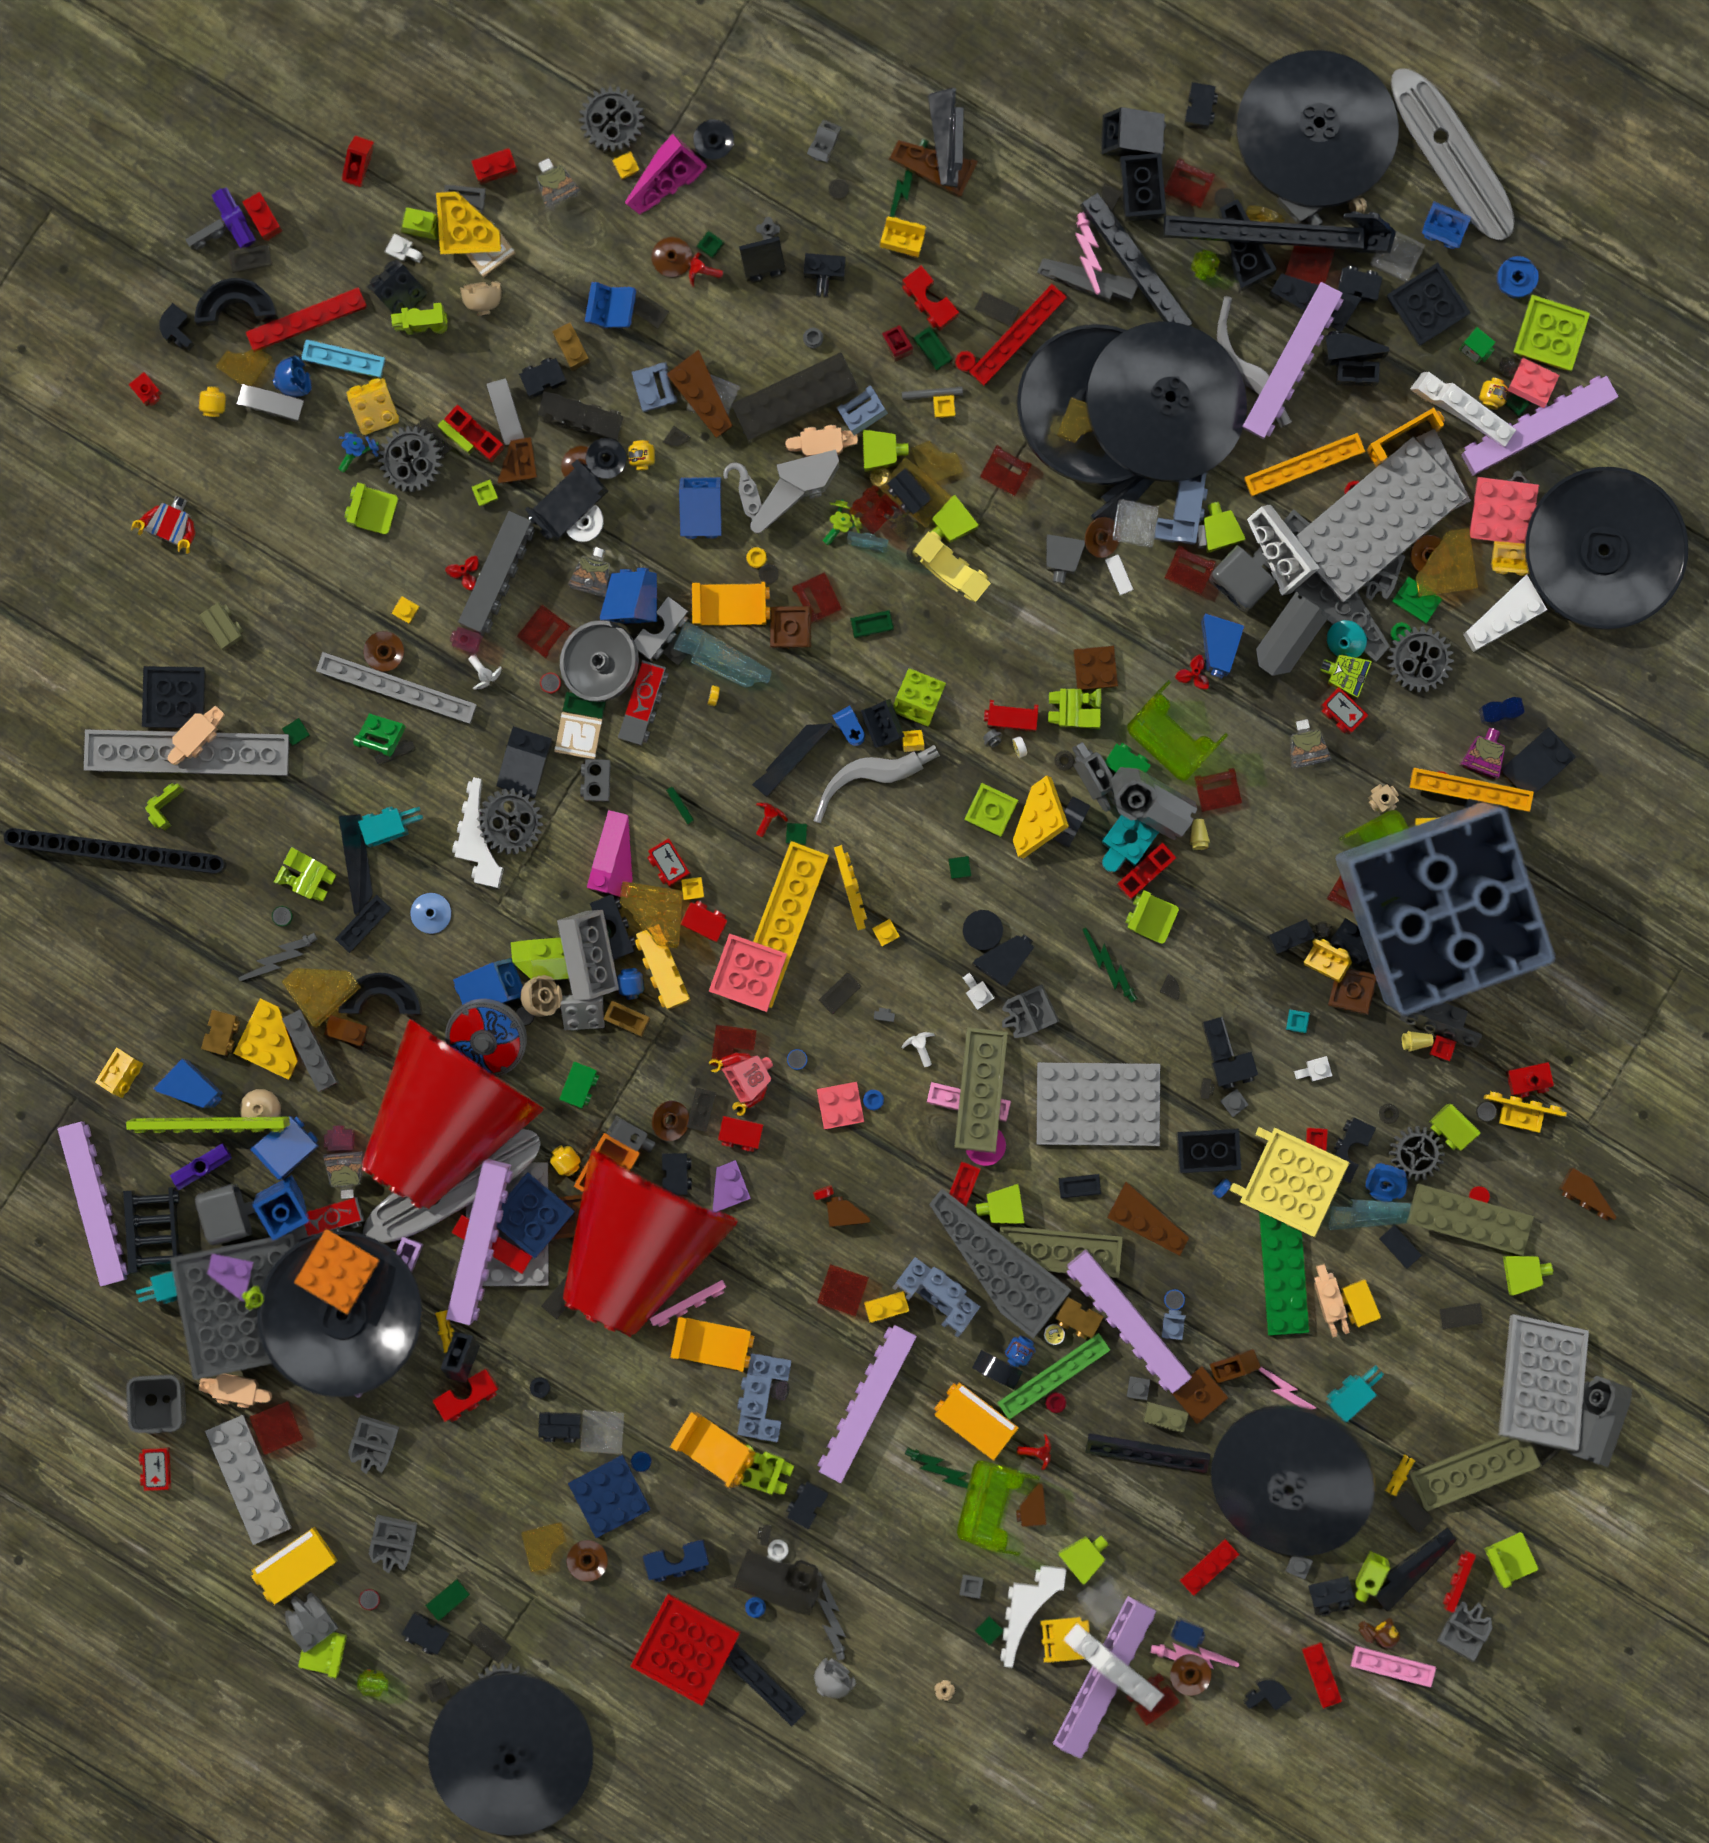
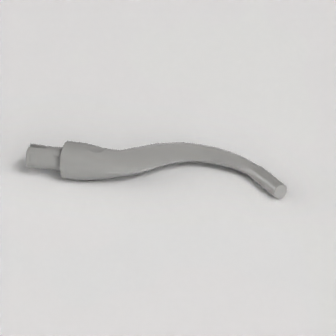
M1224 296L1218 321L1217 341L1233 358L1241 373L1244 385L1260 395L1270 376L1262 368L1241 360L1233 351L1227 333V318L1232 298ZM1285 409L1279 419L1276 417L1280 428L1292 422Z
M935 745L918 754L914 751L896 760L871 757L858 759L846 765L827 785L813 821L821 824L829 800L847 782L857 778H867L883 783L904 779L924 769L923 764L940 756L938 751H936Z

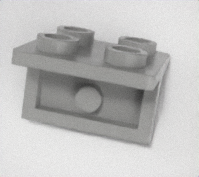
M573 995L562 996L561 1011L564 1030L605 1027L603 995L587 1000H573Z

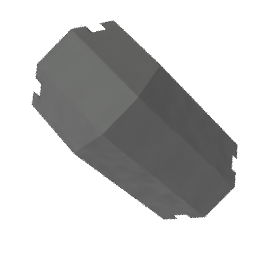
M1297 592L1256 648L1259 667L1271 675L1289 673L1330 616L1328 613L1323 616L1321 614L1323 610L1305 597H1302L1300 600L1298 598L1300 594Z
M1120 767L1111 779L1118 813L1128 819H1138L1173 840L1177 839L1176 836L1182 837L1192 824L1193 818L1190 817L1191 813L1196 814L1197 811L1195 801L1140 769Z
M1595 1376L1591 1382L1587 1381L1584 1383L1578 1451L1568 1450L1567 1453L1608 1467L1631 1403L1632 1388Z

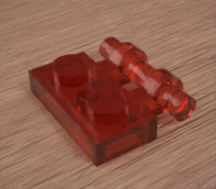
M876 485L867 488L863 492V496L860 499H856L849 509L852 515H856L858 512L863 514L859 521L872 534L877 532L899 509L898 505L886 493L881 498L877 494L879 488ZM868 501L874 504L871 508L866 505Z
M1160 1673L1154 1677H1149L1147 1682L1164 1696L1151 1711L1142 1704L1134 1708L1146 1726L1180 1703L1169 1685L1162 1689L1159 1687L1158 1684L1164 1680ZM1131 1695L1126 1696L1130 1703L1136 1700Z

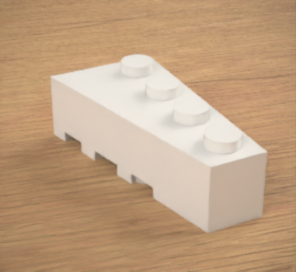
M1271 505L1260 507L1247 519L1257 542L1262 547L1263 555L1268 558L1267 561L1272 569L1271 573L1274 580H1277L1282 596L1292 593L1319 569V566Z
M1528 575L1524 576L1463 634L1473 652L1547 610Z

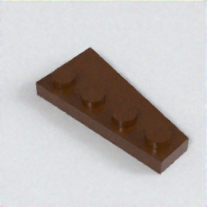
M898 140L888 159L957 197H961L978 162L977 160L963 158L962 168L958 170V187L956 188L941 185L935 149L930 150L923 146Z
M698 349L668 372L667 376L717 439L728 431L732 424Z
M1125 1182L1107 1218L1180 1256L1189 1237L1132 1186Z

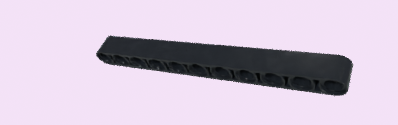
M17 828L6 830L3 836L7 845L21 849L209 874H221L227 867L226 861L222 857L213 854ZM13 833H18L19 835L16 843H11L10 836ZM37 835L39 843L32 846L30 839L32 836ZM58 838L59 846L52 849L50 846L51 840ZM73 841L79 842V849L77 851H72L70 848ZM94 843H98L100 846L99 852L96 854H92L90 851ZM114 846H118L120 849V853L116 857H113L110 852ZM138 848L140 856L137 859H132L131 851ZM155 851L160 853V859L157 862L151 860V854ZM174 854H179L180 862L173 865L171 857ZM194 857H199L201 860L198 867H192L191 860ZM215 859H219L221 862L218 870H213L211 867V863Z

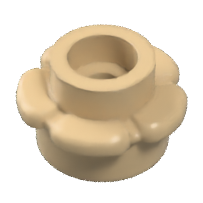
M1361 197L1349 202V208L1351 212L1355 211L1364 214L1367 204Z
M943 1680L941 1683L936 1684L935 1695L940 1700L948 1701L955 1693V1688L949 1681Z

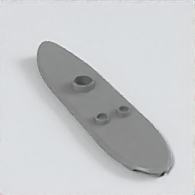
M1409 69L1396 70L1392 75V91L1397 107L1415 141L1464 214L1471 216L1470 222L1478 230L1494 239H1506L1512 233L1514 225L1510 201L1502 184L1443 95L1426 78ZM1437 130L1445 131L1447 134L1446 143H1436L1433 134Z
M522 1129L488 1159L511 1165L510 1171L513 1172V1179L534 1160L540 1148V1139L533 1131ZM483 1163L443 1196L437 1205H433L429 1209L425 1207L419 1209L411 1204L412 1199L405 1196L403 1198L392 1193L369 1215L364 1224L363 1235L372 1237L382 1243L401 1240L402 1237L407 1238L417 1234L468 1206L475 1200Z

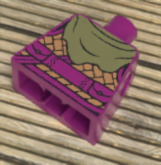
M1489 728L1485 738L1477 736L1459 766L1495 780L1499 778L1505 749L1504 745L1497 743L1500 731Z

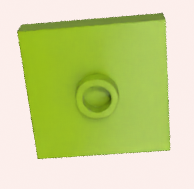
M981 783L964 820L1001 837L1018 800Z

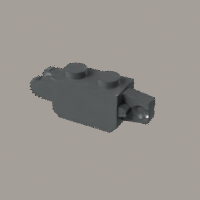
M1081 742L1072 748L1076 756V764L1073 766L1092 799H1097L1102 810L1107 812L1111 807L1105 794L1108 795L1112 804L1116 806L1111 783L1113 776L1102 756L1098 752L1093 753L1091 750H1088L1084 743Z

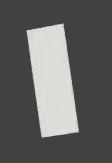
M1119 555L1106 559L1105 561L1119 594L1122 595L1133 590Z

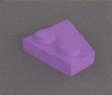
M736 1160L717 1167L713 1211L717 1212L751 1199Z
M212 1253L207 1274L241 1301H245L242 1299V1294L247 1292L253 1262Z

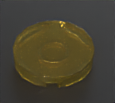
M1247 206L1245 212L1250 221L1284 223L1285 221L1284 217L1279 213L1261 206Z

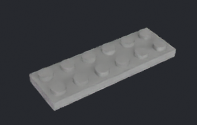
M241 1415L205 1431L252 1544L254 1545L291 1529L290 1522L245 1416Z

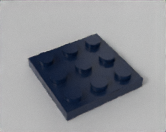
M527 1172L509 1193L506 1202L502 1203L501 1210L503 1211L501 1222L497 1223V1227L536 1259L575 1211Z
M623 1454L568 1483L595 1538L651 1510Z

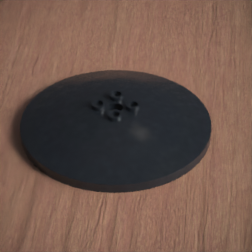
M1324 50L1292 53L1279 58L1264 68L1253 79L1244 93L1236 122L1238 148L1247 169L1255 180L1274 196L1293 204L1307 207L1328 208L1339 206L1359 198L1372 189L1380 181L1391 164L1399 133L1395 105L1382 81L1369 68L1357 60L1340 53ZM1321 119L1325 126L1317 128L1314 125V121Z
M1160 321L1133 327L1117 336L1105 347L1089 375L1086 389V409L1091 429L1100 446L1122 468L1149 480L1178 482L1193 479L1207 473L1229 455L1243 430L1247 412V396L1245 385L1236 363L1215 339L1192 326ZM1172 393L1175 396V401L1168 402L1165 399V394Z
M1102 324L1082 325L1067 329L1056 334L1039 347L1027 363L1021 376L1016 406L1022 434L1028 446L1042 463L1069 480L1089 485H1109L1137 476L1117 464L1100 446L1091 429L1086 409V389L1093 365L1105 347L1117 336L1127 331L1125 329ZM1166 393L1165 399L1168 402H1174L1175 396L1172 393Z
M1594 467L1565 477L1541 498L1530 517L1526 529L1524 544L1525 562L1536 591L1557 614L1587 628L1601 630L1620 629L1648 619L1664 607L1673 597L1683 579L1687 566L1688 536L1683 518L1671 497L1655 482L1628 469ZM1600 545L1608 547V555L1602 556L1599 554L1598 548Z
M335 1231L332 1233L380 1260L351 1308L347 1319L340 1321L337 1317L340 1309L294 1283L323 1235L322 1233L293 1246L272 1267L261 1289L264 1300L257 1309V1322L265 1352L273 1365L285 1378L300 1388L315 1394L330 1397H349L378 1388L403 1368L413 1353L419 1339L422 1326V1300L414 1275L404 1260L394 1250L367 1235Z
M1273 1405L1245 1414L1235 1421L1224 1433L1212 1460L1211 1482L1213 1492L1227 1520L1250 1541L1280 1554L1312 1556L1330 1552L1341 1547L1362 1529L1373 1506L1375 1476L1365 1449L1358 1439L1340 1422L1308 1407ZM1291 1485L1295 1491L1288 1492L1284 1486Z
M498 1673L469 1683L455 1693L444 1705L431 1731L428 1763L431 1778L439 1796L445 1805L461 1820L488 1833L510 1836L523 1835L551 1826L569 1813L577 1804L591 1776L594 1755L593 1740L583 1712L575 1701L561 1688L543 1678L530 1674ZM507 1754H512L516 1757V1761L509 1764L504 1760V1757Z

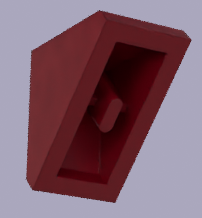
M900 325L882 333L894 362L913 354V347Z

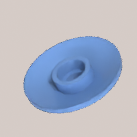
M423 894L414 901L411 907L412 922L417 929L424 933H438L449 924L451 907L448 901L439 894ZM429 909L434 911V915L431 917L427 916V910Z

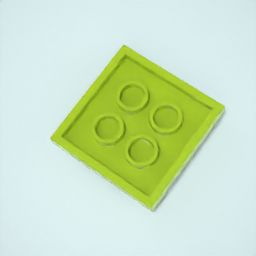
M1531 295L1513 354L1571 372L1590 313Z

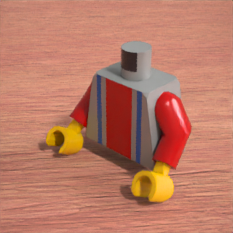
M178 496L175 497L172 506L164 503L160 506H155L139 520H135L131 527V531L134 528H139L138 535H142L145 528L148 534L177 545L178 552H180L181 548H186V554L190 553V545L195 537L194 522L188 513L183 512L187 500Z

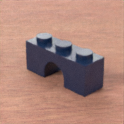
M701 1539L683 1544L684 1559L678 1563L668 1561L664 1549L644 1554L643 1559L648 1579L660 1582L666 1580L667 1575L674 1574V1577L685 1575L686 1570L694 1569V1572L705 1570L706 1565H709V1559L704 1540Z

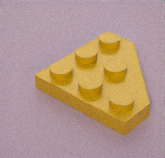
M457 191L436 193L440 254L502 251L500 230Z
M1045 776L1031 787L1013 838L1017 855L1022 859L1069 827L1055 785L1049 776Z
M842 845L834 847L857 930L865 929L863 920H866L867 916L864 907L860 908L863 902L860 893L856 894V892H859L856 878L852 879V877H855L852 865L848 866L851 864L848 852L844 853Z
M260 998L233 1054L290 1080L297 1066L298 1059L288 1030L282 1020L280 1007Z

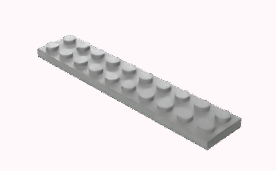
M85 730L84 771L288 776L289 735L216 733L217 736L210 743L206 742L201 747L203 751L196 758L192 757L190 759L186 757L178 765H173L171 762L169 763L167 755L175 747L172 737L177 732Z

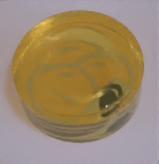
M877 467L870 474L871 483L878 488L886 487L887 483L891 480L890 471L884 467Z

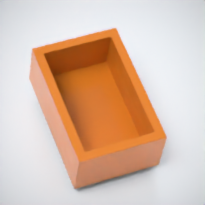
M607 1133L603 1134L595 1148L596 1151L611 1157L618 1165L629 1171L632 1170L641 1154L610 1137ZM589 1160L574 1187L581 1191L584 1189Z

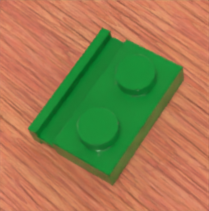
M1408 577L1392 600V603L1426 624L1442 601V598Z

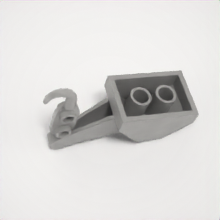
M835 449L778 464L779 481L763 505H761L756 484L742 464L731 463L727 465L723 475L724 479H727L730 470L736 469L739 471V493L744 512L752 519L750 525L752 532L761 534L801 498L810 496V499L822 496L821 493L826 491L839 469V459Z

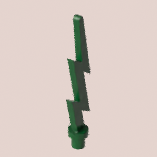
M922 138L919 146L927 148L929 141ZM907 169L905 170L903 185L897 179L889 217L894 218L901 194H903L908 202L913 173Z
M1083 928L1084 935L1100 969L1104 962L1114 990H1116L1120 982L1124 992L1123 996L1127 997L1131 1003L1138 998L1134 994L1135 990L1133 987H1130L1122 965H1120L1118 972H1116L1105 943L1100 953L1088 929Z
M907 1447L904 1455L910 1457V1460L927 1463L919 1469L949 1476L942 1480L943 1482L985 1493V1488L960 1479V1477L968 1474L967 1472L936 1465L944 1459L919 1453V1450Z

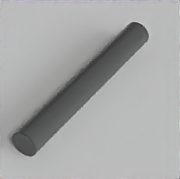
M953 387L902 392V400L963 395V388Z

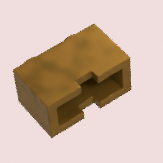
M571 322L552 331L571 371L590 363Z
M611 1001L604 1020L642 1037L650 1018Z
M212 1010L208 1026H211L210 1034L205 1033L201 1049L228 1056V1052H232L235 1041H232L233 1034L238 1032L240 1021H237L238 1016Z
M1066 1297L1055 1317L1059 1320L1057 1324L1067 1330L1069 1327L1076 1329L1075 1334L1085 1340L1087 1337L1092 1338L1103 1316L1089 1308L1087 1311L1080 1309L1082 1306L1080 1303Z

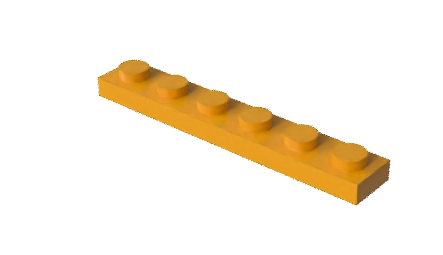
M1358 433L1246 476L1244 480L1251 497L1365 453V449Z
M1413 768L1409 788L1488 802L1530 812L1534 794L1533 791L1419 768Z

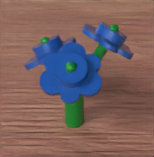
M353 432L345 433V437L339 436V439H346L342 442V447L346 449L347 453L338 468L341 472L345 473L354 458L361 456L369 450H372L375 457L378 456L379 444L375 439L371 440L367 436L366 440L369 446L365 447L362 444V439L357 437V434H353Z

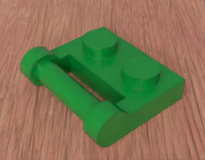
M369 713L359 734L355 736L353 744L359 748L366 747L382 752L383 755L390 757L406 727L403 723ZM368 736L383 741H387L388 743L384 745L381 743L368 740L367 738Z

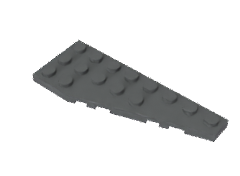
M1294 509L1284 520L1295 536L1310 524ZM1260 547L1253 556H1255L1258 552H1261L1263 554L1264 552L1262 550V547ZM1266 561L1263 565L1272 572L1268 561ZM1316 572L1294 590L1295 593L1300 594L1301 598L1305 597L1322 609L1323 612L1321 614L1323 616L1328 613L1330 616L1327 621L1332 625L1342 620H1350L1360 625L1367 637L1364 653L1374 662L1390 647L1372 619L1367 607L1362 602L1358 592L1343 603Z
M941 1188L929 1205L1000 1313L1034 1338L1071 1289Z

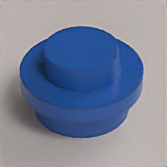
M759 1597L750 1598L745 1605L746 1613L753 1618L762 1616L766 1609L765 1602Z

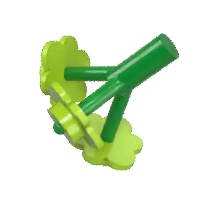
M843 499L836 500L835 503L830 502V505L838 507V511L830 517L833 528L823 539V542L830 545L840 532L846 533L856 527L858 535H861L860 529H863V521L859 517L855 518L854 514H851L854 521L852 523L849 514H842V508L852 509L847 506L848 502H845Z

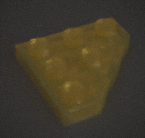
M1469 528L1447 531L1439 546L1435 548L1428 558L1424 568L1416 576L1419 597L1478 588Z
M623 881L621 884L620 904L634 915L635 921L643 930L646 929L653 937L652 940L657 945L678 948L683 891Z
M296 968L282 981L309 1022L316 1028L360 988L352 974L343 970Z

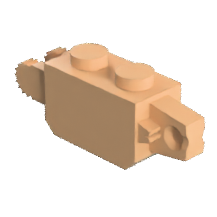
M836 425L825 426L823 430H816V427L805 428L804 432H800L801 436L790 437L785 441L786 449L794 452L802 451L804 457L835 449L837 455H840L843 448L858 444L857 434L853 435L851 431H843L841 428H837Z
M216 706L204 715L194 714L172 737L175 747L167 755L169 763L178 765L186 757L190 759L192 757L196 758L203 751L201 747L206 742L210 743L217 736L216 731L218 729L216 727L225 714Z
M1325 1264L1318 1265L1316 1269L1319 1277L1314 1278V1286L1325 1322L1328 1323L1333 1338L1337 1337V1330L1333 1321L1339 1319L1343 1332L1348 1334L1350 1332L1346 1321L1347 1314L1336 1278L1333 1277V1273H1327Z
M224 1373L216 1378H201L199 1384V1391L212 1395V1398H217V1402L222 1404H229V1401L237 1402L239 1407L249 1408V1405H254L255 1402L267 1403L273 1398L270 1391L258 1388L259 1383L256 1379Z

